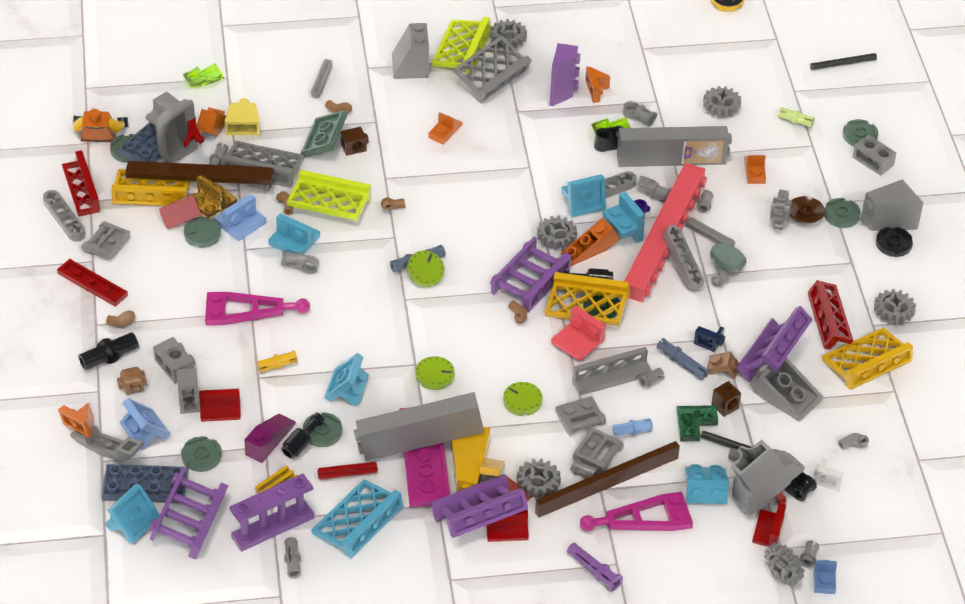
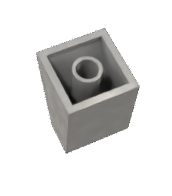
M409 23L392 52L394 79L429 78L427 23Z
M902 179L865 194L861 221L870 231H880L885 227L916 230L919 226L924 202Z

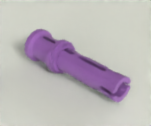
M572 543L568 547L567 554H570L594 573L595 579L605 583L610 591H615L621 585L623 576L614 573L608 564H601L578 546L577 543Z

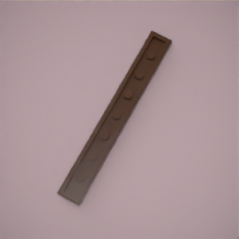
M128 161L125 171L126 178L271 185L274 174L272 167Z
M674 441L536 500L535 514L540 518L678 459L680 445L677 441Z

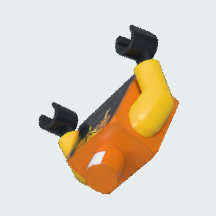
M91 109L90 111H85L83 117L73 116L72 125L75 131L80 132L82 130L81 142H112L116 138V133L120 132L124 127H128V117H118L116 121L109 112Z

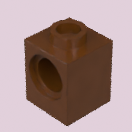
M361 127L340 132V143L346 156L367 151L369 138Z
M727 381L713 389L711 405L725 417L739 409L741 392Z

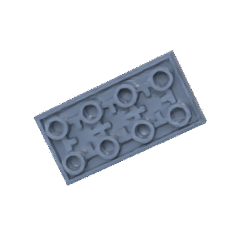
M150 122L147 123L118 149V154L125 156V158L131 161L156 162L161 157L157 145L156 127Z
M106 464L101 495L102 501H117L135 484H140L152 502L166 503L174 484H171L175 472L180 473L182 467ZM188 467L186 468L183 476L186 479H188ZM179 485L176 493L186 496V487Z

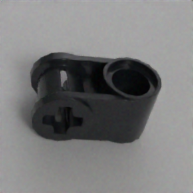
M615 126L597 129L594 139L595 150L600 152L617 150L619 128L624 127Z
M802 472L791 481L784 491L792 495L796 500L804 501L807 498V494L817 488V483L811 476Z

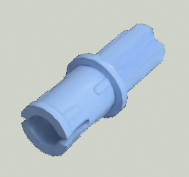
M650 418L638 421L630 420L628 423L613 425L612 430L615 436L630 433L636 435V433L652 431L653 423Z

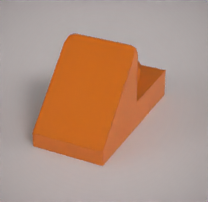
M590 66L586 67L585 81L592 102L598 103L600 102V95H603V90L610 88V76Z
M439 112L438 123L428 133V138L444 145L463 125V122Z
M766 155L744 156L747 184H766L764 167Z
M89 403L78 411L70 409L65 405L58 409L63 425L87 438L92 436L94 415Z

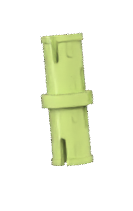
M784 107L779 109L781 110V112H778L779 118L792 121L793 124L799 123L810 128L813 127L811 123L815 122V117L802 114L799 110L793 111Z

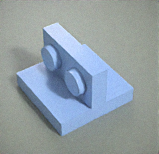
M251 193L213 217L220 224V227L237 241L242 240L266 224V217L256 211V197Z
M127 398L122 403L128 410V413L119 423L130 438L144 442V446L140 450H144L156 436L167 440L171 435L152 408L130 398Z

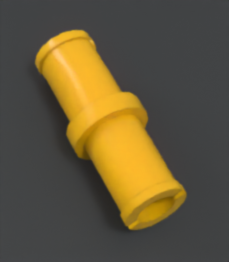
M295 350L281 355L274 354L271 358L257 361L259 372L262 373L275 368L279 370L282 366L298 363Z

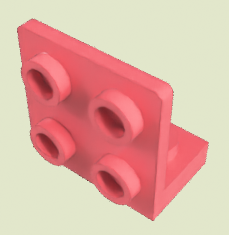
M575 306L571 309L570 323L551 339V343L576 360L581 361L605 341L606 324L578 306Z

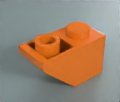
M208 107V110L201 109L197 122L198 130L218 136L225 126V111Z

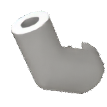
M717 266L718 274H716V277L712 276L711 281L714 286L721 287L729 280L727 270Z
M852 433L838 440V445L841 449L851 445L863 448L869 444L868 436L859 433Z

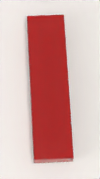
M68 259L57 269L58 275L114 307L128 296V291L72 259Z

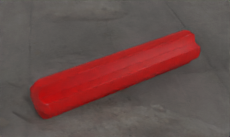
M376 462L317 469L319 480L376 474L378 472Z

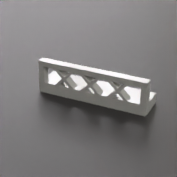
M646 347L573 366L572 383L579 396L639 380V376L643 372L648 373L652 371L647 362L648 350ZM641 355V358L633 360L636 356ZM587 370L584 374L579 375V372Z

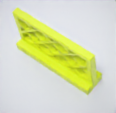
M483 17L482 21L451 19L434 56L432 66L455 68L462 63L455 61L462 58L464 62L483 49L490 37V17ZM454 26H462L456 30L454 29ZM478 27L477 29H474L472 31L470 30V28ZM464 31H467V32H468V33L463 34V35H460V34H459V33H462V32H464ZM453 36L457 37L455 39L449 40V38ZM469 37H472V38H473V39H471V40H469V41H466V40H465V39H467V38H469ZM458 42H462V43H463V44H460V45H458V46H455V45H454V44H456V43H458ZM450 46L452 47L451 49H449V50H447V51L444 50V49L447 48V47H450ZM466 47L468 48V50H466V51H464V52H461V51H460V50H462V49H464V48H466ZM455 52L457 53V55H455V56H453V57H450V56H449V55H451V54H453V53H455ZM444 57L447 58V59L444 60V61H439L440 59H442V58H444ZM474 60L473 65L477 66L479 61ZM466 69V74H470V69Z
M300 170L298 181L287 200V206L358 221L365 204L369 203L371 199V184ZM312 193H313V195H314V197H311V198H307V197H306V195H309V194H312ZM300 197L303 199L302 201H294V199ZM329 197L332 199L331 201H328V202H325V201L323 200V199H326V198H329ZM317 201H319V202L321 203V204H319V205H313V204H311V203L317 202ZM346 201L350 203L349 205L342 206L341 204ZM334 205L338 206V208L336 209L329 208L330 206ZM355 209L356 213H350L347 211Z

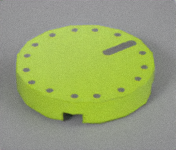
M418 251L407 262V273H409L410 279L418 286L431 287L436 285L444 275L443 261L431 251Z
M439 356L422 359L417 364L415 370L416 380L422 384L421 386L431 390L445 388L446 385H450L453 382L455 376L452 363Z
M529 382L513 383L504 391V406L510 413L518 416H523V414L532 415L542 406L543 395L534 384Z

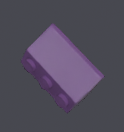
M557 43L552 63L549 106H555L572 98L574 90L578 91L579 80H576V77H579L580 67H577V64H580L581 54L578 53V46Z

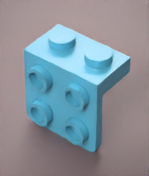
M691 464L685 467L687 479L686 503L727 504L729 480L725 468H722L720 465L702 467L698 464Z

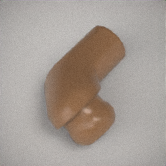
M328 100L325 104V107L333 113L345 110L346 113L352 111V105L347 102L336 104L332 100Z
M281 191L276 195V200H279V203L284 202V214L291 215L294 207L287 206V200L290 195L285 191Z
M385 197L381 201V206L385 210L405 207L404 198L394 200Z
M511 301L508 308L515 312V321L519 324L524 323L527 320V309L516 301Z
M127 310L118 317L108 315L106 324L126 327L134 321L135 313Z

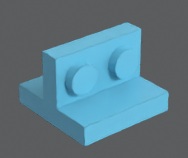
M602 174L567 182V186L561 187L562 194L569 202V215L571 217L606 209L605 177Z
M626 192L619 194V204L604 210L602 216L621 239L631 236L636 243L642 242L645 214Z
M280 213L276 217L277 231L269 238L268 243L278 250H287V252L291 253L303 252L304 255L320 238V231Z
M356 353L334 369L324 396L325 399L331 402L338 396H341L353 406L360 403L369 374L360 368L364 358L361 354Z
M135 484L107 510L110 514V519L105 525L109 530H121L127 541L134 543L150 528L153 519L158 520L160 514L142 486Z

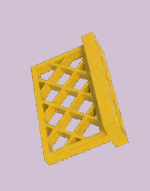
M118 169L115 183L112 184L111 188L112 204L166 206L187 197L190 181L124 179L122 176H125L126 169ZM152 181L156 182V183L153 184V185H150V184H149V183L152 182Z
M555 272L553 277L554 284L545 309V316L570 319L571 313L569 310L575 306H578L587 313L596 308L599 314L593 317L606 325L620 326L627 299L631 295L629 282ZM557 289L567 291L561 297H558L556 294ZM580 292L584 293L585 296L577 300L574 294ZM602 295L604 298L595 302L592 297ZM571 297L574 302L565 306L562 301ZM615 297L622 298L621 302L615 305L611 301ZM589 299L592 305L584 309L581 303ZM608 302L611 307L602 311L599 306ZM558 303L562 307L558 311H551V308ZM616 312V319L606 317L609 313Z
M883 327L853 341L851 344H846L822 355V361L846 380V387L852 390L911 362L913 358V345L909 342L903 344ZM882 335L887 338V340L876 339ZM862 344H872V347H866V346H861V345H862ZM875 345H884L886 349L875 348ZM889 346L896 347L894 349H888ZM847 351H857L856 354H849V353H845V352H847ZM859 352H868L871 354L870 356L859 355ZM873 353H877V354H881V355H879V356H873ZM841 358V361H832L831 359ZM844 359L855 360V363L844 362ZM858 360H860V361H866V362H864V363H862V364L857 363ZM842 368H851V369H849V370H847V371L845 372Z

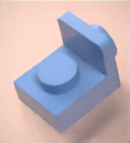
M816 560L813 571L814 593L835 594L836 561Z

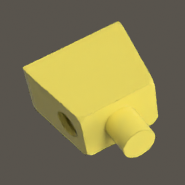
M241 98L239 103L230 104L225 118L226 135H260L259 117L255 103H249L248 99Z

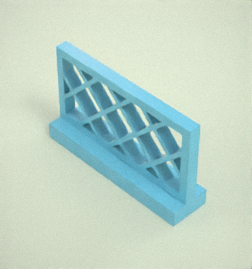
M364 479L311 530L312 534L344 550L345 556L352 558L404 507L401 492L397 490L389 492ZM365 488L372 490V493L360 494ZM378 497H386L381 502H376L375 500ZM373 499V503L361 505V500ZM359 501V505L347 507L350 502ZM374 509L370 514L363 515L362 513L363 510ZM360 511V516L348 517V513ZM345 514L346 518L334 520L336 515ZM361 521L356 527H349V523ZM347 524L346 529L335 530V526ZM331 526H332V531H328V532H322V531H321V530H322L323 528H325V527H331ZM348 534L342 541L336 539V536Z

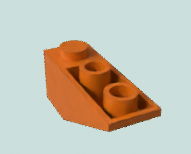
M602 217L560 254L563 255L566 252L572 255L571 266L607 251L620 240V237Z

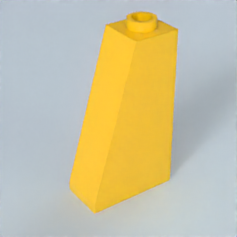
M483 427L484 433L450 441L456 492L480 483L482 474L479 471L487 455L490 442V428Z

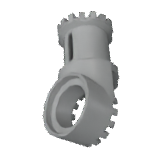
M634 101L625 102L623 107V115L626 118L641 119L648 126H652L655 122L654 119H657L656 117L658 116L656 112H652L646 106L639 105ZM630 108V109H634L635 111H634V112H633V111L630 112V111H628L627 109Z
M640 176L637 184L640 187L651 190L650 198L656 197L664 200V203L672 189L671 187L669 189L662 187L655 180Z
M283 250L281 266H297L298 269L307 274L317 272L319 265L317 257L303 255V252L291 253ZM305 263H311L314 266L309 267V265L307 266V264Z

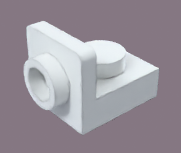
M822 458L821 463L816 464L813 473L816 476L817 485L839 491L843 472L825 467L827 459Z

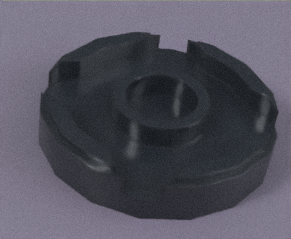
M885 227L877 233L875 244L883 254L891 257H901L907 255L912 250L913 241L911 234L905 229Z

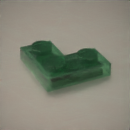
M716 405L676 407L680 442L700 441L699 426H718Z

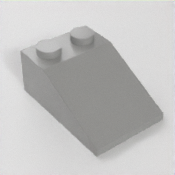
M788 358L775 371L768 365L750 384L763 400L797 421H800L824 397Z

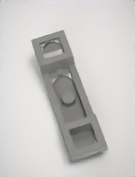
M93 425V432L90 438L76 431L70 434L71 438L87 449L117 460L131 459L144 446V442L130 437L121 440L100 433L98 426Z

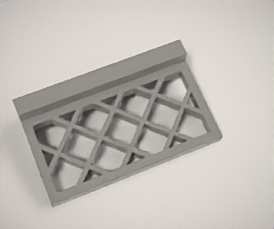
M501 35L455 67L453 72L477 95L476 100L482 103L527 71L532 59L528 55L523 57ZM501 43L505 46V50L497 49V44ZM485 53H494V58L485 57ZM497 54H504L506 60L497 59ZM509 55L515 56L518 60L509 61ZM473 61H482V67L473 65ZM485 62L494 63V68L485 67ZM497 64L506 65V69H497ZM461 69H470V75L464 74ZM473 70L482 71V77L474 76ZM485 72L494 73V77H485ZM473 80L482 81V86L478 88L473 83Z
M235 141L228 154L222 156L221 165L272 167L274 169L272 184L291 188L293 178L304 161V155Z

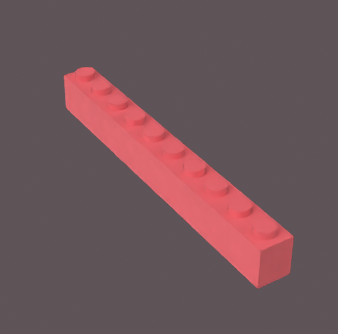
M688 163L684 164L624 280L629 282L631 295L629 299L643 303L646 296L649 297L651 295L652 284L657 283L659 271H663L665 259H669L671 254L664 240L663 233L670 225H675L681 231L683 230V223L687 222L690 214L689 211L694 209L695 199L700 197L701 187L706 185L705 168Z

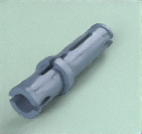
M442 244L426 249V251H431L439 257L446 255ZM406 254L402 258L390 261L391 270L396 272L406 269L407 262L413 254Z
M665 338L658 342L657 349L668 355L671 361L678 362L700 378V380H704L708 376L709 370L682 352L679 346L675 347Z

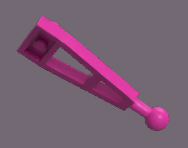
M207 292L206 325H228L280 316L284 314V310H296L304 314L310 310V303L304 298L296 302L284 303L283 298L234 292ZM226 302L252 304V311L226 315ZM259 305L275 306L259 310Z
M674 492L661 494L606 511L605 517L594 518L591 515H585L580 519V527L587 532L592 531L596 526L608 525L609 530L677 531L692 529L693 521L683 493ZM661 504L664 505L669 521H642L639 511ZM629 514H632L633 520H615L616 518Z

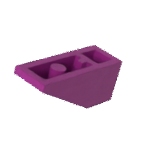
M277 414L257 425L244 439L245 455L263 463L294 427L296 421L282 414Z

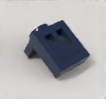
M698 326L695 330L694 344L715 352L718 346H722L726 336L723 335L724 327H720L716 333Z

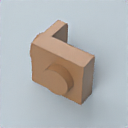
M731 351L709 356L707 369L710 375L727 371L731 378H736V367L739 362Z

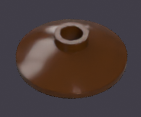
M808 196L792 199L790 216L794 220L810 224L818 222L823 218L825 209L819 200Z

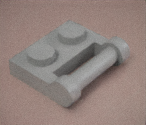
M103 221L95 234L81 245V249L85 253L91 252L110 260L130 238V231Z
M592 396L555 407V412L568 435L574 434L575 431L597 424H606V417L604 413H601Z
M592 427L574 451L573 459H581V462L596 467L598 469L597 473H601L607 470V465L615 454L621 451L624 444L621 440ZM606 444L611 446L601 461L596 459Z

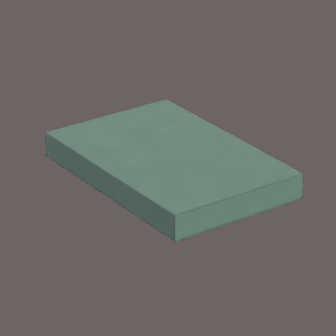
M342 110L315 118L300 153L304 155V158L334 149L348 115L346 111Z

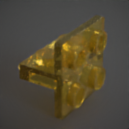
M202 174L196 177L198 192L194 195L200 212L206 217H211L237 202V198L219 184L213 183Z

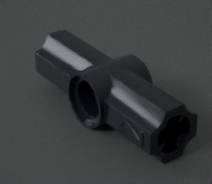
M133 332L114 340L105 338L95 348L79 354L78 359L84 370L104 362L113 364L120 359L122 354L139 348V343Z

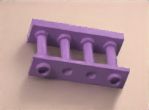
M536 237L526 242L523 248L490 281L491 294L494 295L502 288L522 298L523 307L527 309L528 313L552 289L555 272L564 273V271H568L571 268L572 255L565 252L560 258H555L536 248ZM534 255L553 266L550 269H544L528 259ZM524 266L542 277L539 280H534L517 270ZM513 277L532 288L525 292L507 283V281Z
M801 305L796 307L786 322L780 325L771 318L736 369L748 382L752 380L763 365L768 364L773 371L779 369L813 319Z
M182 466L180 473L175 472L171 484H174L158 520L153 519L149 531L152 534L149 540L154 541L157 532L187 544L191 548L188 556L196 559L229 485L221 482L218 489L214 488L212 490L184 478L187 467ZM179 485L210 497L209 500H212L211 505H204L176 493ZM172 500L203 513L202 515L205 516L204 521H197L169 509ZM165 516L195 528L198 534L197 536L192 535L190 537L162 525V521Z
M304 473L229 506L230 511L240 523V529L231 532V538L241 552L315 518L313 510L304 499V494L314 490V487ZM296 498L295 504L286 507V502ZM277 507V512L267 516L268 510ZM259 515L258 521L249 524L248 519Z
M506 474L430 502L434 520L439 521L446 518L450 536L453 538L528 509L525 491L519 488L510 492Z

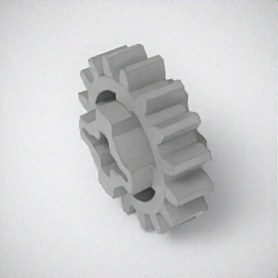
M506 19V22L500 20V23L495 22L494 26H491V42L502 35L514 48H518V45L523 46V42H526L527 38L526 26H521L522 22L516 23L515 20L510 22L509 19ZM501 43L497 44V46L501 45L502 49L505 48Z
M717 86V89L711 87V90H707L706 94H704L703 107H706V111H711V115L716 113L718 117L721 115L727 117V114L734 116V112L738 113L741 108V96H738L739 92H733V88L728 90L727 86H724V88Z
M780 189L778 197L773 198L770 219H773V229L783 230L784 222L789 221L792 200H789V191Z
M560 215L557 218L550 216L549 220L544 218L543 222H539L537 239L541 240L542 245L547 244V248L553 246L554 250L557 247L564 250L565 245L568 247L577 238V226L573 225L572 220L567 221V217L561 219Z
M892 289L891 292L884 290V294L879 293L878 297L875 298L874 310L876 311V316H881V321L886 319L888 324L891 321L895 325H898V322L905 324L906 320L911 321V318L914 317L916 303H913L914 298H908V293L902 294V290H899V292H895V289Z
M540 458L539 462L532 459V463L525 461L524 466L519 467L516 478L517 486H521L524 491H527L528 497L534 494L535 499H537L538 495L544 497L547 493H553V490L558 491V487L561 484L560 471L557 470L556 465L550 466L551 461L543 463L542 458Z
M774 542L764 551L766 554L764 558L768 560L766 565H768L771 572L776 574V578L782 580V583L787 582L788 585H796L804 577L803 573L805 572L801 567L803 563L800 562L798 555L795 556L792 549L787 548V545L782 546L780 542L777 544Z

